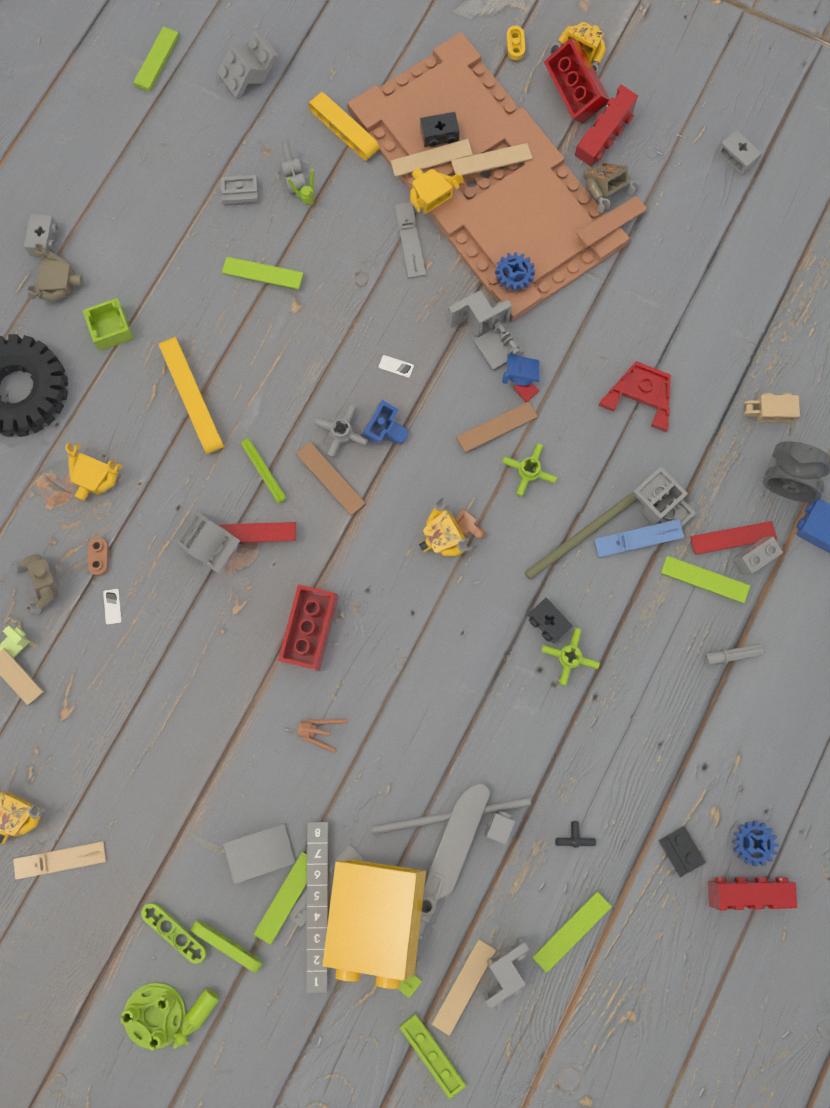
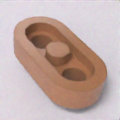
M96 537L88 544V570L96 576H102L109 568V544L103 538ZM96 544H100L99 549H95ZM99 562L100 566L95 568V563Z

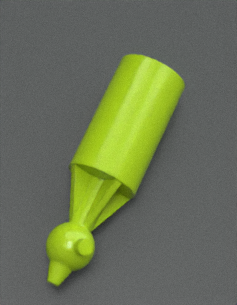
M205 988L186 1014L182 1032L173 1034L175 1041L174 1049L189 1043L187 1035L200 1029L219 1002L220 997L211 989Z

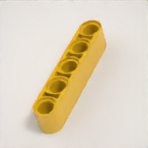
M320 92L308 102L310 111L363 160L367 161L380 149L378 142L325 93Z

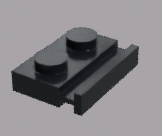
M681 826L658 840L679 877H683V875L706 863L685 826Z

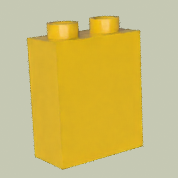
M352 859L336 861L322 966L335 968V978L339 980L360 981L361 973L375 975V985L388 989L400 988L401 980L404 981L415 974L426 870Z

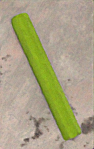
M249 438L241 442L242 447L277 503L285 501L286 497L251 440Z

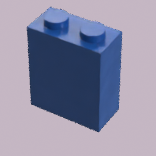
M821 499L809 502L804 510L806 512L805 517L801 518L796 525L798 530L795 535L830 553V504Z

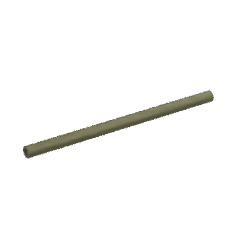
M630 493L524 572L529 580L534 578L638 499Z

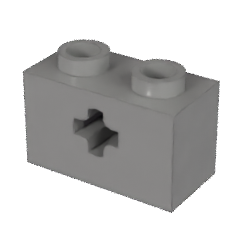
M737 130L721 143L717 151L741 176L758 162L762 154L756 146L752 145Z
M30 214L24 248L31 256H35L33 254L34 250L41 252L39 248L35 247L37 243L43 244L46 252L48 250L51 252L55 250V236L58 234L59 227L52 216Z
M773 536L763 537L734 556L733 559L742 574H753L781 555L783 551Z
M499 811L498 814L493 813L484 835L506 845L515 821L511 820L512 815Z

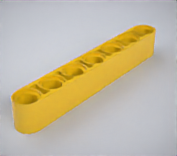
M176 336L158 343L206 454L224 448Z

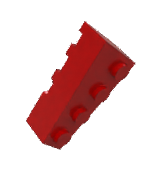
M620 84L617 88L615 99L613 97L610 98L604 112H600L593 127L590 126L578 143L574 156L591 167L595 162H599L604 155L603 152L606 149L609 150L613 145L614 138L616 136L619 137L624 130V126L626 124L629 125L633 120V111L638 95Z
M714 877V881H708L709 906L720 911H727V909L744 910V907L755 910L765 909V907L769 909L797 908L796 882L788 881V877H775V881H768L767 877H755V881H747V877H734L735 881H727L726 877Z

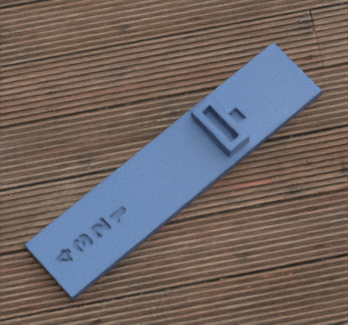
M680 519L594 540L598 557L681 539L684 538Z

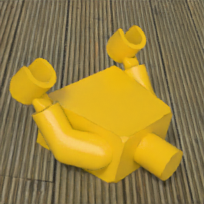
M421 168L415 169L412 172L415 180H413L412 189L410 190V203L417 209V212H420L421 208L424 214L429 213L453 197V186L455 189H458L460 183H465L462 175L448 176L440 172L437 173L434 169L424 173Z
M72 442L66 445V451L69 453L70 482L79 487L74 497L85 501L89 492L99 496L115 485L118 476L117 471L123 468L121 463L115 467L116 460L114 459L105 464L82 453L78 455L76 452L81 448L78 443L74 445V449L72 448Z

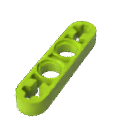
M149 903L143 907L141 911L143 920L193 964H198L206 958L207 948L159 904ZM155 908L154 914L157 917H160L162 914L164 917L155 924V921L158 919L155 916L148 917L149 911L147 909ZM164 920L172 923L171 931L165 932L162 930L161 925ZM179 934L186 935V945L181 946L177 943V936ZM191 942H194V945L191 946L194 950L201 949V958L199 956L194 958L193 955L195 953L192 949L185 950Z
M196 920L190 930L198 937L255 973L259 972L263 962L252 953L200 920Z

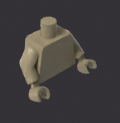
M41 243L35 245L41 252L34 250L33 254L36 257L44 256V258H41L37 286L30 285L28 287L29 291L34 292L28 293L30 299L39 297L42 300L57 302L65 298V296H71L73 286L83 285V276L75 275L74 270L66 260L49 250L46 252L44 245Z

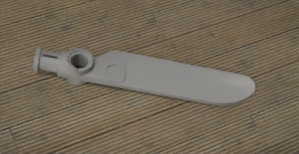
M483 784L474 785L466 790L454 806L425 880L423 901H430L432 907L428 911L422 910L419 939L424 938V929L432 918L438 899L450 894L454 889L490 795L488 787Z

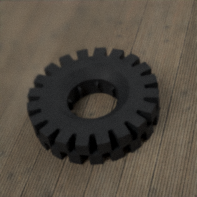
M8 334V340L0 336V385L1 381L8 374L15 371L28 372L33 380V388L24 400L17 403H10L8 401L5 403L0 399V433L6 437H13L14 433L19 437L29 436L28 430H32L34 433L43 430L41 424L46 422L50 425L55 420L52 414L54 412L61 413L64 407L61 400H67L68 391L65 386H69L68 377L64 373L65 369L62 363L44 343L39 340L36 342L33 337L26 335L22 339L18 334Z

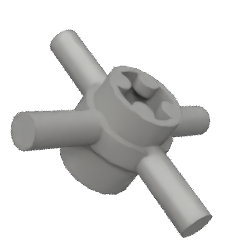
M350 405L344 419H337L333 423L317 417L315 425L330 430L331 437L333 438L327 456L333 458L340 443H346L350 439L362 445H367L369 439L353 433L352 426L350 425L357 409L356 407ZM343 428L346 429L344 434L337 432V430L342 431Z

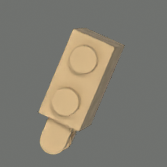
M764 393L756 401L749 400L743 403L746 407L744 416L756 417L757 422L794 423L800 417L799 395H792L791 393H783L781 395Z

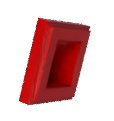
M533 383L526 386L518 384L514 386V391L525 402H528L540 391Z

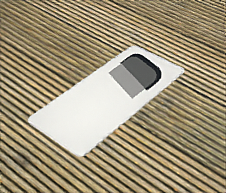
M386 355L382 356L379 364L380 369L408 378L414 367L413 364Z
M105 590L103 595L106 624L120 623L119 590Z

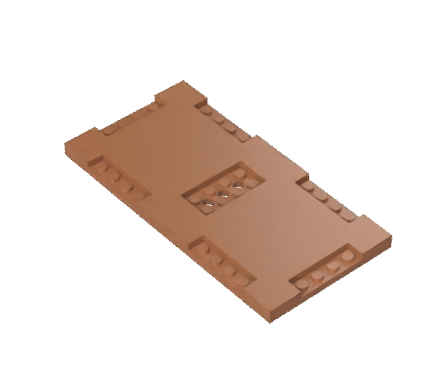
M462 32L434 48L432 55L379 88L375 85L347 103L350 115L378 142L380 146L378 151L391 167V160L447 145L448 143L439 144L435 147H424L420 130V118L450 112L456 113L460 130L459 141L468 139L473 155L528 143L532 160L508 165L503 169L495 168L462 176L465 183H460L458 189H455L453 186V197L427 213L496 303L509 300L512 305L511 322L628 245L630 238L621 227L589 247L576 235L578 231L609 212L605 213L603 211V213H600L598 211V204L565 165V158L523 107L519 108L481 62V55ZM451 162L422 170L426 173L434 169L437 173L440 172L448 176L455 175ZM412 173L399 176L410 191L412 189V182L415 180ZM488 173L490 177L483 178L481 174ZM474 182L476 186L471 188L467 186V183ZM517 252L518 256H521L523 253L524 259L530 257V263H534L535 275L533 276V282H529L528 288L523 286V291L517 288L514 293L512 288L506 291L505 285L500 287V281H496L495 268H497V262H500L502 256L507 258V253L514 256V253Z

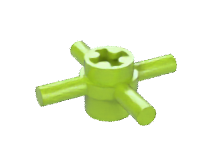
M537 443L532 456L524 459L522 462L506 456L502 461L503 464L518 469L519 476L522 478L516 492L517 496L523 497L528 483L538 478L553 484L556 482V476L541 471L538 459L544 447L542 444ZM529 466H532L533 473L525 471L524 469H528Z
M574 628L570 645L565 646L561 650L543 645L541 649L543 653L558 657L560 664L563 666L559 685L562 686L567 685L571 669L576 668L580 664L597 670L600 665L598 661L582 657V652L578 648L582 630L579 628ZM574 653L576 657L572 662H568L569 658L565 654Z

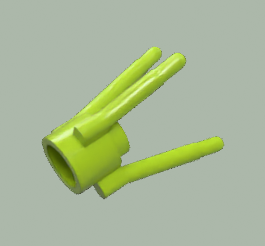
M311 169L310 185L302 187L300 191L291 179L287 178L288 183L296 193V197H300L304 204L313 205L315 200L313 191L314 169Z

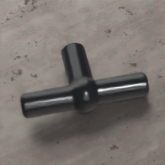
M572 821L571 838H556L555 845L572 846L574 848L579 846H596V839L579 838V822Z

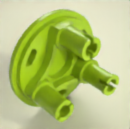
M158 982L149 983L137 989L130 996L124 1012L121 1014L120 1021L134 1043L150 1050L160 1049L174 1041V1033L182 1032L186 1007L181 995L170 985Z

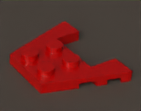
M635 361L616 385L603 397L599 406L614 412L621 395L656 408L657 411L651 426L667 432L669 429L671 374Z

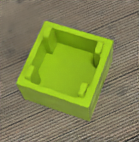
M118 298L82 310L93 343L99 351L134 339L124 308Z

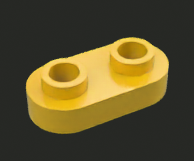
M511 26L507 30L506 35L507 53L510 59L517 61L525 55L524 31L519 26Z

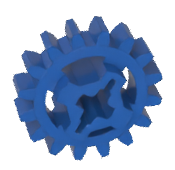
M517 252L514 253V256L507 253V258L502 256L500 262H497V268H495L496 281H500V287L505 285L506 291L512 288L514 293L517 288L523 291V286L528 288L529 282H533V276L535 275L534 263H530V257L524 259L523 253L521 256H518Z
M753 821L751 825L750 822H745V827L738 826L740 833H733L737 837V840H732V843L737 844L733 851L740 852L738 858H745V864L749 865L752 861V866L758 867V863L765 866V860L773 861L771 854L777 855V852L773 850L774 847H779V844L774 843L777 836L771 835L772 828L765 829V823L759 825L758 821ZM756 829L761 832L754 835V833L750 831ZM753 840H757V842H756L757 847H753L754 844H755V843L753 842ZM756 852L760 855V857L754 858L750 855H753Z

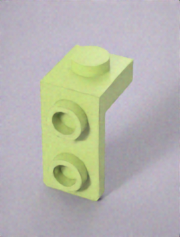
M7 626L3 630L7 638L0 644V651L5 648L15 658L30 641L25 637L26 633L19 627Z

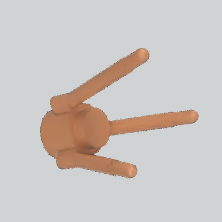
M307 719V722L300 721L298 736L303 737L304 741H309L336 753V749L311 738L315 734L331 736V732L319 730L314 724L347 723L348 721L346 719Z

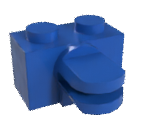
M382 400L376 407L361 436L369 439V441L376 445L381 442L383 437L399 444L407 438L408 430L393 420L399 409Z

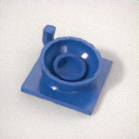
M507 354V372L503 375L502 383L507 384L508 378L514 384L524 386L531 384L533 381L539 382V360Z

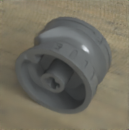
M792 441L778 443L772 454V457L777 460V467L773 466L767 469L763 479L764 486L771 492L794 501L815 502L820 500L824 490V482L819 478L825 477L830 473V456L823 450L805 443Z

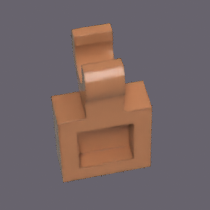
M462 509L455 518L462 533L465 535L473 533L479 539H483L486 536L487 532L476 525L479 520L466 509Z

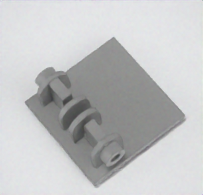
M500 321L494 324L495 328L473 340L493 370L507 362V354L518 356L524 352L505 322L501 323Z

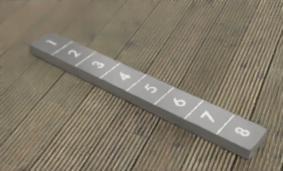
M308 822L306 993H327L328 967L322 965L328 926V822Z

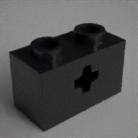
M455 112L420 118V130L424 147H435L439 144H451L459 141L460 130Z
M547 597L527 615L530 624L534 628L538 627L543 632L541 634L547 642L551 641L553 644L573 627ZM546 619H551V624L546 625Z

